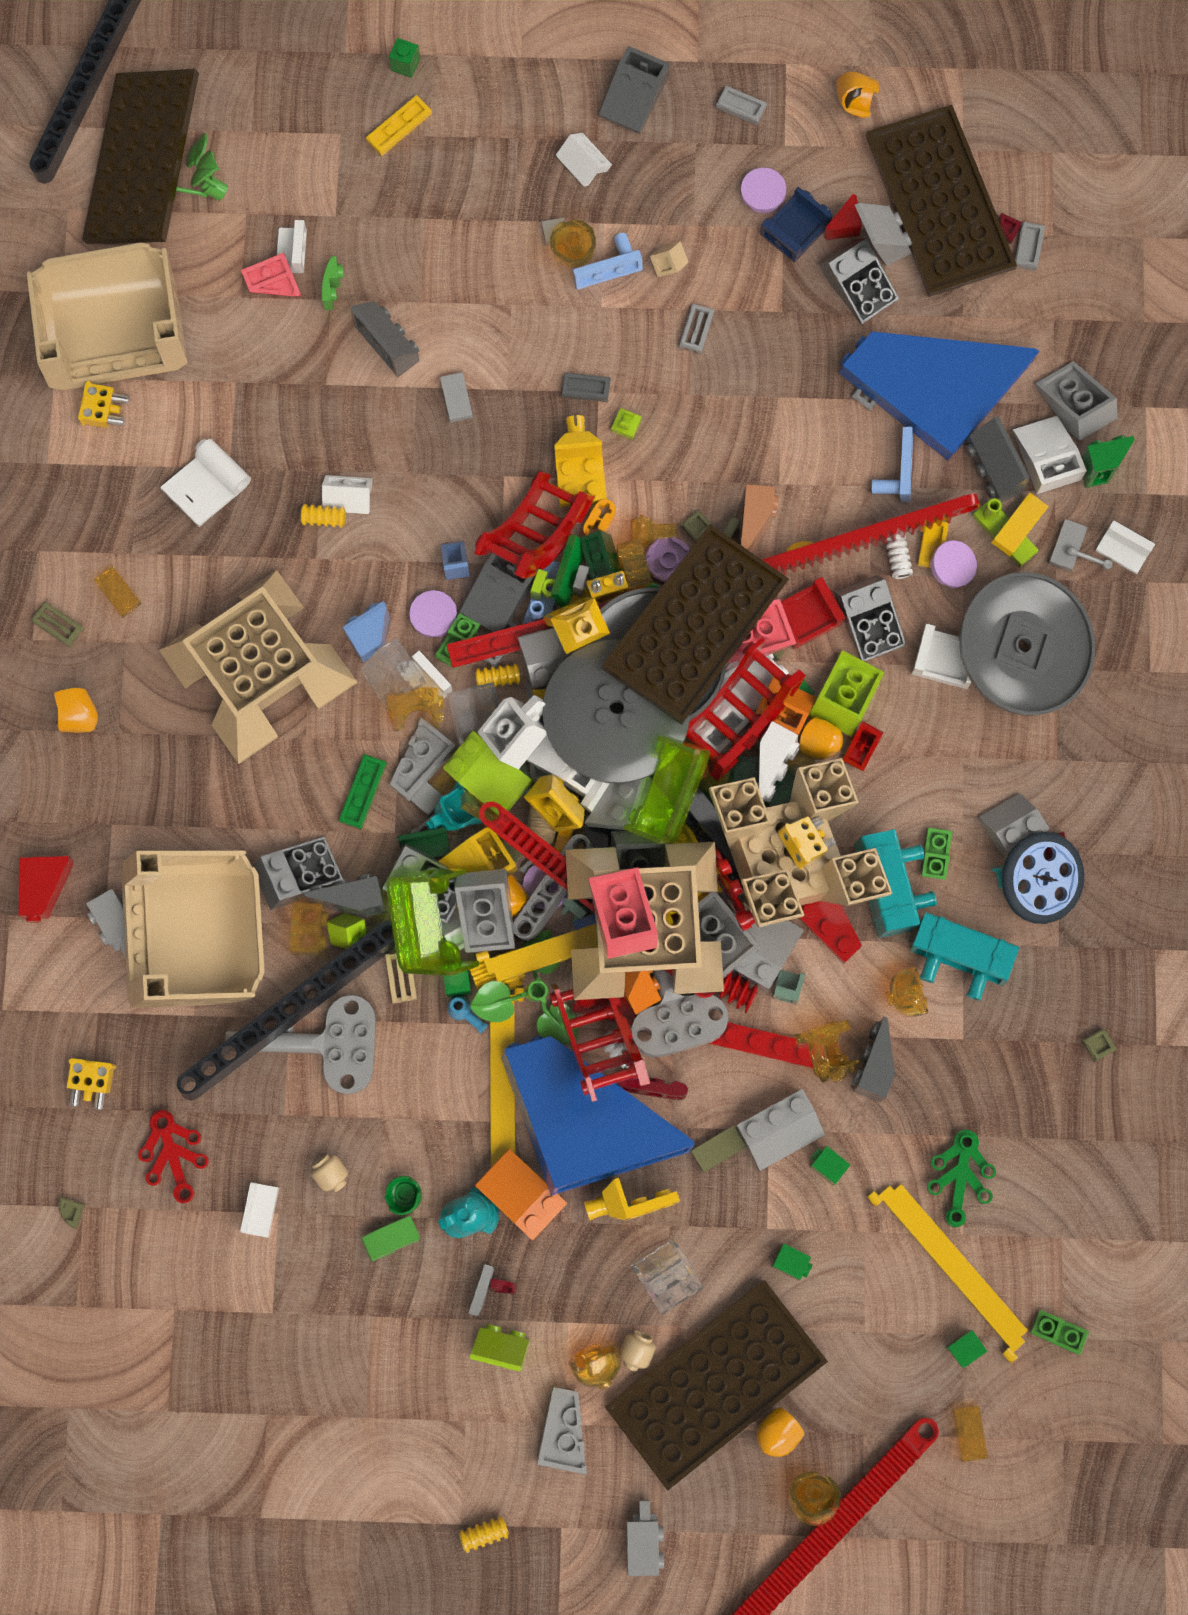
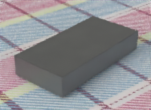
M564 372L562 397L608 402L611 377Z

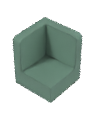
M781 970L772 998L796 1005L805 974L800 973L798 975Z

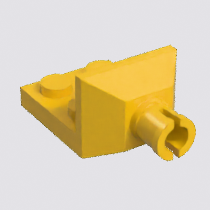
M574 415L566 418L568 433H565L554 445L558 487L573 495L578 494L579 491L587 492L595 496L592 504H597L598 501L607 499L602 441L591 432L585 431L584 416L577 415V426L574 424ZM559 498L560 507L571 506L570 503Z
M592 597L581 598L542 616L547 626L554 627L565 654L610 634L597 602Z
M617 1178L602 1191V1196L590 1201H584V1205L590 1221L604 1215H609L610 1218L629 1220L680 1202L677 1191L671 1193L669 1188L657 1192L654 1199L647 1201L645 1196L631 1202L632 1206L628 1207L620 1180Z

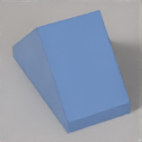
M464 541L441 544L446 580L470 577Z

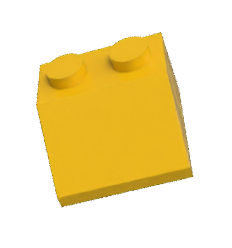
M554 774L541 776L524 796L555 832L577 829L583 825L585 809L580 805L579 799L564 787L563 781Z

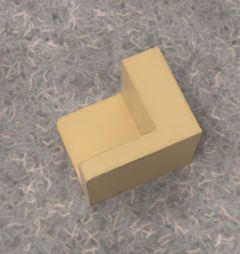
M681 241L663 245L650 255L658 277L677 273L688 264Z

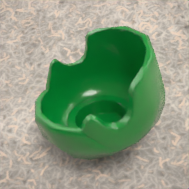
M403 1175L395 1177L387 1185L384 1199L390 1212L405 1215L412 1213L420 1206L423 1194L419 1183L414 1178Z

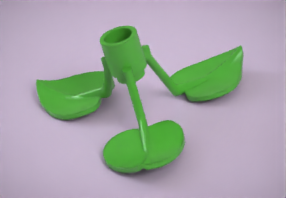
M203 132L192 145L186 157V166L188 168H191L194 164L196 166V171L191 178L190 184L195 187L200 183L199 187L202 191L177 187L176 192L201 195L204 198L209 195L220 201L225 196L228 185L212 175L215 171L219 170V167L215 162L212 151L208 150L204 154L207 146V133Z
M551 931L540 932L535 940L526 942L522 948L553 938ZM560 962L534 970L533 977L535 981L529 983L523 993L510 997V990L507 985L502 982L490 981L478 990L470 1004L471 1010L481 1019L489 1022H503L514 1013V1006L511 1001L526 997L531 1002L540 1001L545 1014H542L537 1019L538 1034L543 1036V1038L552 1036L561 1044H570L558 1006L553 1008V1005H551L549 1009L546 1007L545 997L547 996L548 988L537 974V972L544 975L552 973L557 969ZM564 1004L568 1019L575 1018L572 1010ZM578 1027L572 1029L576 1041L578 1036Z

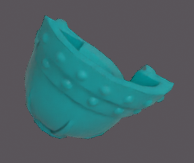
M457 782L449 794L440 798V801L434 808L435 816L430 818L426 825L429 830L441 826L446 828L447 831H455L468 825L483 823L479 816L481 805L472 793Z
M471 1187L467 1195L456 1198L443 1207L438 1223L441 1230H444L453 1238L466 1237L479 1231L490 1235L498 1225L500 1219L499 1208L477 1187Z

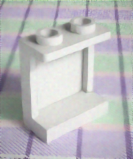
M926 624L920 640L912 675L968 689L972 682L962 663L959 637L935 631V626Z
M770 654V655L766 656L771 662H773V663H774L779 669H781L786 675L789 674L788 671H787L781 664L778 666V665L774 662V660H773V658H774L773 654ZM753 661L748 668V671L768 688L774 676L756 661ZM732 668L725 673L722 686L726 683V681L729 679V677L732 675L736 668ZM742 678L731 690L753 711L758 708L763 698Z

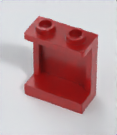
M823 577L815 580L812 586L781 601L796 644L792 645L793 650L842 625L846 618Z

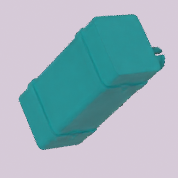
M896 829L860 837L854 844L855 852L876 848L893 893L890 896L869 900L873 917L872 921L878 938L913 931L921 925L917 910L937 905L936 896L933 891L913 896L905 863L924 859L921 844L901 849Z
M927 912L924 913L920 922L921 925L918 927L910 952L926 957L919 979L928 983H934L940 963L973 975L969 990L966 993V996L971 999L981 1001L987 981L1004 986L1009 979L1020 948L1019 946L1008 943L1001 938L997 939L951 922L942 916L938 917Z

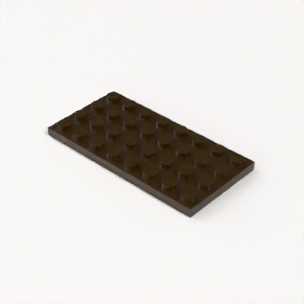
M195 69L116 73L82 237L86 244L166 242L199 73Z
M953 105L866 132L867 141L895 212H898L903 222L901 225L903 232L907 231L912 241L909 248L929 297L1016 269V261Z
M709 524L603 663L601 669L682 725L778 596L789 578Z
M763 1280L607 1404L605 1408L668 1491L828 1361L768 1283Z

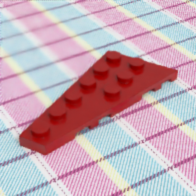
M822 901L801 905L804 916L798 919L843 964L862 947L842 905Z

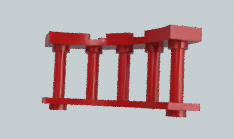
M539 471L532 479L530 490L514 513L499 527L491 531H484L478 537L475 543L476 550L474 554L480 556L493 553L516 565L515 575L521 578L533 577L536 575L538 568L544 570L563 551L569 535H573L570 532L576 523H582L595 496L583 491L573 495L549 483L551 474ZM543 491L571 504V508L565 517L561 519L535 506ZM529 514H532L556 526L557 529L551 536L546 537L522 524ZM517 532L541 546L531 551L509 539Z
M763 637L756 643L750 642L743 650L744 657L718 691L714 700L701 714L689 722L685 739L688 738L714 761L713 765L715 767L711 776L717 781L739 761L737 757L746 748L750 750L762 737L771 722H774L786 707L783 703L787 697L795 695L806 677L800 669L792 676L790 674L786 675L760 652L766 641ZM754 660L780 682L781 688L778 693H773L748 671ZM741 678L767 700L769 706L762 715L760 713L757 715L731 692ZM724 699L751 722L750 725L752 727L744 736L738 735L713 713ZM705 720L710 722L732 742L733 747L725 755L723 753L719 754L695 732Z
M552 984L553 992L549 993L553 1008L558 1006L572 1052L583 1079L580 1081L584 1096L589 1094L592 1102L597 1101L594 1090L630 1078L632 1080L637 1079L640 1086L650 1084L644 1060L637 1045L634 1046L633 1036L626 1017L624 1018L622 1012H618L617 1006L621 1005L619 997L607 998L609 1004L605 1005L604 1009L568 1019L563 1002L574 999L573 989L560 992L557 984ZM605 1018H609V1020L614 1019L617 1027L614 1033L584 1043H576L572 1029ZM610 1044H623L625 1051L622 1052V1055L585 1066L581 1057L582 1053ZM624 1064L628 1066V1069L593 1080L589 1076Z

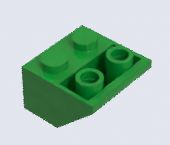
M1120 435L1112 438L1111 441L1103 442L1102 440H1097L1087 446L1081 457L1087 470L1083 476L1085 488L1110 482L1135 441L1134 436L1126 437L1125 435Z

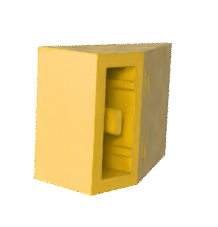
M488 827L468 838L439 860V862L458 873L506 869L508 876L517 871L515 862L498 835Z

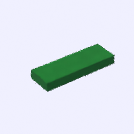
M569 535L551 590V595L560 608L568 605L570 602L578 568L582 564L584 557L582 545L577 535Z
M363 755L338 820L339 823L362 830L385 771L386 761Z

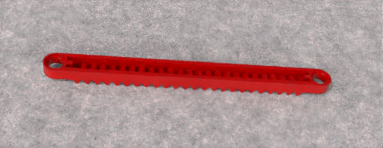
M976 493L964 495L762 560L783 575L787 574L788 569L794 573L796 572V567L799 566L803 570L807 563L813 567L816 560L822 564L824 558L832 561L833 555L841 558L842 552L850 555L851 549L859 552L860 547L863 546L867 550L870 543L875 547L878 546V541L880 540L886 544L889 537L895 541L897 534L905 538L906 532L914 535L915 529L923 532L924 526L932 529L934 523L941 526L943 520L949 524L952 517L974 511L981 505Z
M492 801L483 804L479 810L480 820L568 891L566 857L500 804ZM489 807H494L499 812L498 818L494 821H489L485 818V811ZM577 899L595 913L593 899ZM655 948L649 949V950H644V951L650 953V952H652ZM672 969L665 970L673 976ZM715 992L694 994L700 998H708Z
M925 1417L916 1420L730 1615H770L936 1441L939 1435V1428L936 1422ZM924 1423L931 1425L933 1431L929 1438H922L919 1435L920 1425Z

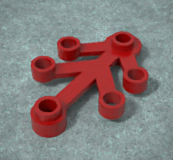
M716 849L717 873L726 894L730 896L736 911V920L744 932L752 928V925L756 923L750 910L746 911L741 899H738L737 895L743 893L742 887L737 879L731 881L726 876L732 873V869L727 859L723 860L720 852Z
M158 1110L150 1117L149 1125L152 1132L145 1146L139 1150L138 1157L143 1162H151L155 1155L153 1149L161 1137L164 1146L152 1170L147 1173L146 1182L151 1186L159 1185L162 1181L161 1174L169 1160L176 1182L173 1196L177 1202L187 1204L194 1199L195 1190L186 1182L179 1157L192 1162L198 1169L207 1168L209 1158L204 1154H196L174 1143L171 1133L185 1138L186 1142L193 1146L201 1142L202 1136L196 1130L190 1131L176 1124L170 1112ZM161 1118H165L167 1121L164 1127H160L158 1124ZM196 1133L198 1139L192 1143L189 1139L190 1135ZM145 1150L150 1151L148 1159H143L142 1153ZM199 1157L205 1158L203 1166L197 1164ZM152 1174H157L158 1180L155 1183L150 1182ZM188 1189L189 1196L185 1199L182 1198V1190Z

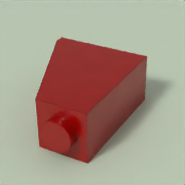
M69 856L19 858L18 916L26 920L27 923H40L41 919H49L73 867V860Z

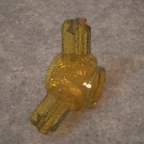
M640 515L639 518L631 520L632 544L643 547L653 544L654 538L677 537V525L675 523L654 524L651 518Z

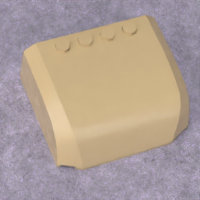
M145 243L124 245L50 258L41 263L42 267L32 273L30 271L27 272L37 364L49 388L67 390L84 387L87 381H90L91 384H101L175 371L188 363L177 289L166 248L162 250L156 249Z
M135 851L123 861L122 894L127 991L131 1008L216 1005L243 1001L255 996V991L262 980L265 970L259 875L245 855L247 854L246 851Z

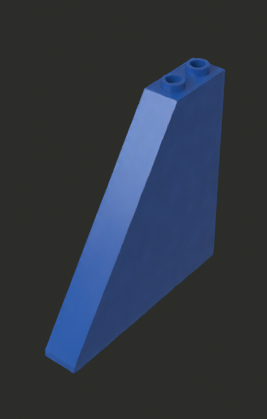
M871 332L867 338L865 336L860 338L855 345L857 349L853 354L848 353L840 362L842 368L839 374L860 389L871 400H874L876 404L905 427H912L913 433L949 461L969 435L972 434L1037 357L1039 350L1018 346Z
M537 1036L530 1039L528 1043L521 1045L520 1043H513L504 1049L501 1060L551 1196L690 1153L695 1144L691 1138L616 1083L594 1090L597 1101L592 1102L589 1094L584 1096L580 1081L583 1079L573 1052L552 1036L546 1038ZM583 1060L585 1066L590 1065V1064H588L586 1061ZM599 1072L589 1076L593 1080L605 1075Z

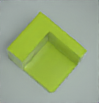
M343 913L327 922L330 943L344 949L349 948L367 934L364 919L351 914Z

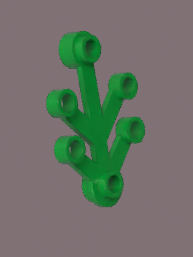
M970 1130L958 1132L954 1138V1145L941 1155L934 1156L930 1161L931 1167L939 1171L945 1168L947 1161L959 1154L957 1166L939 1179L932 1180L927 1184L928 1193L938 1195L946 1185L956 1179L952 1208L948 1209L945 1213V1222L953 1228L962 1226L966 1221V1214L962 1210L966 1181L975 1192L979 1203L988 1204L993 1198L992 1192L982 1186L968 1166L969 1158L971 1157L980 1168V1175L984 1179H991L996 1175V1168L992 1164H988L978 1150V1136ZM964 1138L971 1140L969 1147L963 1145L962 1141ZM936 1158H940L943 1161V1165L940 1168L934 1165ZM985 1167H990L992 1169L991 1176H986L984 1174ZM932 1183L939 1185L938 1192L931 1191L930 1186ZM982 1192L988 1193L989 1198L987 1201L981 1200L980 1194ZM954 1212L960 1214V1220L958 1222L952 1220V1214Z

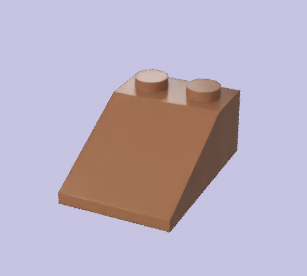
M746 484L740 545L751 553L770 526L771 518H776L779 495H774L775 487Z

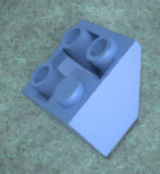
M384 601L379 604L374 603L370 605L364 614L359 617H351L346 621V625L343 626L347 640L363 663L384 649L390 622V616Z

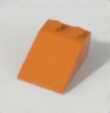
M510 1148L475 1184L532 1241L567 1204L558 1194L551 1196L547 1183Z

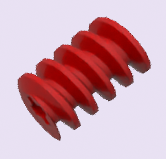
M730 972L723 978L724 991L720 992L719 999H723L728 995V1004L737 1000L736 1009L739 1010L745 1005L746 1014L758 994V985L755 984L752 988H749V979L740 983L741 975L738 974L732 978V972Z

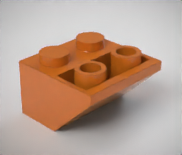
M773 677L768 688L773 693H778L781 688L780 682ZM798 689L793 697L790 695L783 703L786 707L774 722L799 736L817 697ZM764 697L755 712L757 715L759 713L762 715L769 706Z
M652 970L625 972L624 998L635 1014L661 1000L657 991L661 989L654 976L650 977V974L653 972Z

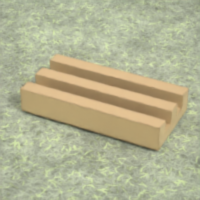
M410 951L386 954L392 1003L417 1000ZM401 958H406L411 996L406 994ZM395 959L397 963L398 977L402 996L398 998L392 966V960Z

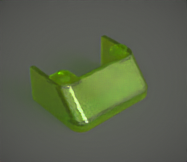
M659 735L657 738L659 742L655 752L658 753L660 762L643 805H640L638 809L634 808L629 817L631 824H625L623 829L658 844L674 843L680 835L707 765L710 751L670 736Z
M433 869L397 875L388 879L386 889L397 961L404 973L453 976L479 966V961H462L457 945L452 941H444L437 894L446 892L449 888V879L466 874L465 869Z

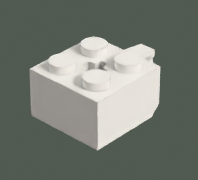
M535 695L526 704L513 697L503 699L479 729L478 734L499 761L519 769L547 735L545 727L539 721L543 714L545 703L543 699Z

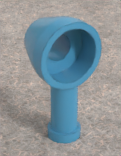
M461 995L452 997L447 1004V1012L450 1017L455 1020L465 1019L478 1030V1033L482 1034L488 1027V1024L471 1012L470 1001ZM461 1002L463 1004L462 1009L455 1010V1003Z

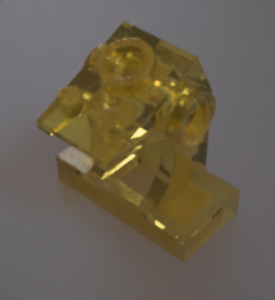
M420 687L399 696L393 694L386 697V711L395 732L404 729L408 715L419 710L430 715L436 729L439 728V722H443V713H439V710H443V696H438V688Z
M848 1020L831 1021L795 1034L798 1044L808 1043L814 1073L820 1078L822 1083L831 1080L833 1083H837L847 1077L846 1072H854V1066L859 1063V1060H849L845 1054H841L838 1047V1037L841 1032L850 1030ZM823 1046H825L828 1059L825 1058Z

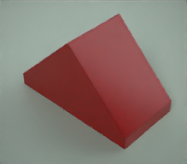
M855 194L850 196L826 227L824 235L826 240L860 236L862 223L855 204L858 203Z
M862 721L843 757V761L864 772L884 732Z

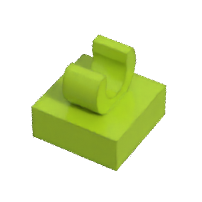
M620 408L611 427V432L633 440L642 421V416Z
M538 569L531 588V599L540 601L542 594L547 599H553L551 592L547 591L546 588L553 586L555 579H547L546 571Z

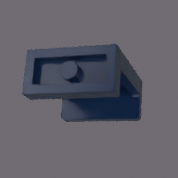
M797 187L793 197L771 220L767 218L761 224L760 235L795 263L826 230V227L832 221L833 215L826 205H820L814 200L810 192Z

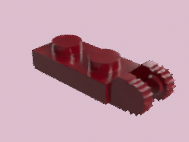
M632 1078L621 1081L618 1086L629 1093L682 1101L688 1094L687 1085L683 1082L674 1081L669 1085L664 1084V1080L658 1078H650V1084L640 1086L638 1080H632Z

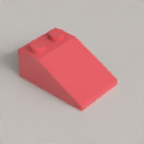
M780 599L772 602L727 663L726 670L736 668L745 655L743 650L750 642L756 643L762 637L766 641L760 652L765 656L796 644Z
M639 868L588 878L607 959L657 948L658 932Z

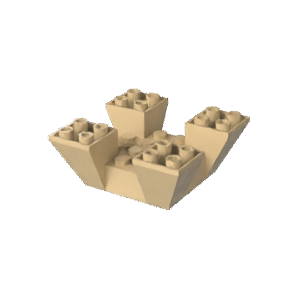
M277 570L237 596L240 602L203 627L197 623L158 650L185 689L205 675L222 697V702L211 726L238 764L278 738L262 710L301 685L319 710L358 683L331 644L304 643L287 619L301 611L304 607ZM237 633H244L240 640H233ZM270 639H278L274 645H267ZM257 652L255 658L247 659L249 653ZM230 666H237L236 671L227 673V669ZM264 671H271L269 677L260 678Z
M842 758L799 767L796 772L790 801L786 804L766 808L755 777L709 788L757 928L803 917L804 913L801 905L822 901L849 906L893 894L876 848L840 856L835 844L828 848V851L820 858L809 862L802 869H799L777 833L787 823L789 825L807 816L810 820L820 816V820L823 819V824L815 828L816 830L822 829L825 836L821 839L825 841L831 837L834 838L828 822L859 803Z
M715 842L665 844L666 867L639 869L644 887L652 891V898L648 902L658 932L657 948L652 952L640 951L607 959L595 912L597 948L571 950L574 1000L624 997L625 972L672 969L674 994L724 991L721 941L700 942L697 893L718 892ZM615 847L566 850L568 900L593 899L588 878L628 870H619ZM669 911H674L679 916V921L674 926L666 922V914Z

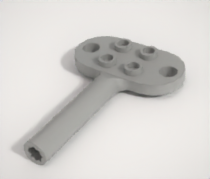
M652 970V975L656 978L661 988L658 990L661 1001L658 1005L640 1012L634 1019L631 1029L632 1041L634 1045H637L638 1050L644 1055L653 1058L664 1057L719 1039L725 1032L728 1023V1012L723 1002L714 995L708 998H700L695 994L691 996L674 994L673 976L665 970ZM712 1009H717L721 1012L722 1018L714 1021L709 1018L708 1012ZM641 1030H647L651 1034V1039L643 1042L639 1040L637 1033Z
M354 995L343 996L336 1000L328 1009L326 1027L321 1034L283 1033L259 1052L320 1054L324 1060V1078L328 1085L338 1093L346 1095L359 1093L368 1086L374 1072L375 1011L370 1003L362 997ZM354 1001L359 1006L357 1013L347 1014L345 1011L347 1003ZM226 1031L225 1041L238 1031ZM249 1036L245 1039L244 1043L247 1045L253 1044L257 1037ZM346 1075L353 1076L355 1080L353 1087L350 1089H345L341 1085V1080Z

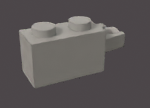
M110 889L86 903L90 909L87 915L93 924L97 923L101 932L98 934L103 943L112 946L116 952L122 950L126 957L123 902L117 892Z
M639 1500L640 1514H633V1520H627L628 1576H659V1569H664V1552L659 1553V1542H664L663 1526H658L657 1514H650V1500Z

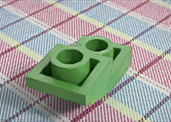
M331 256L323 277L322 302L325 311L334 310L333 301H337L336 288L341 287L340 279L344 278L343 265L338 264L336 256Z
M459 613L448 631V636L435 654V658L452 667L446 645L475 637L480 624Z
M927 827L921 876L946 880L953 831Z
M408 1216L364 1236L361 1240L370 1261L373 1262L393 1254L400 1248L418 1242L420 1236L411 1216Z
M1042 1310L1039 1311L1031 1331L1032 1335L1081 1356L1090 1333Z

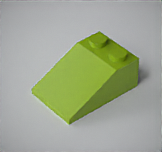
M842 650L809 715L832 723L841 732L852 737L885 672Z
M475 731L471 732L443 767L448 774L484 804L490 801L496 802L507 811L512 808L533 782L520 768L517 769L499 761L482 737ZM489 807L492 811L499 815V812L496 808Z
M487 1324L486 1328L480 1327L469 1359L519 1372L522 1371L530 1342L529 1339H525L526 1333L511 1330L510 1334L500 1332L501 1327Z

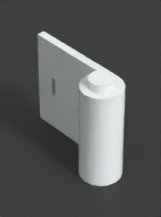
M212 439L201 440L195 448V459L160 487L198 527L242 492L251 481V477Z

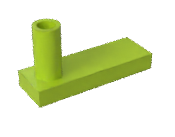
M995 498L990 499L972 516L993 539L1009 520V517L1001 510V501ZM1025 537L1010 558L1019 567H1022L1039 550Z

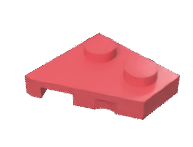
M285 253L241 270L250 293L293 297L302 296Z

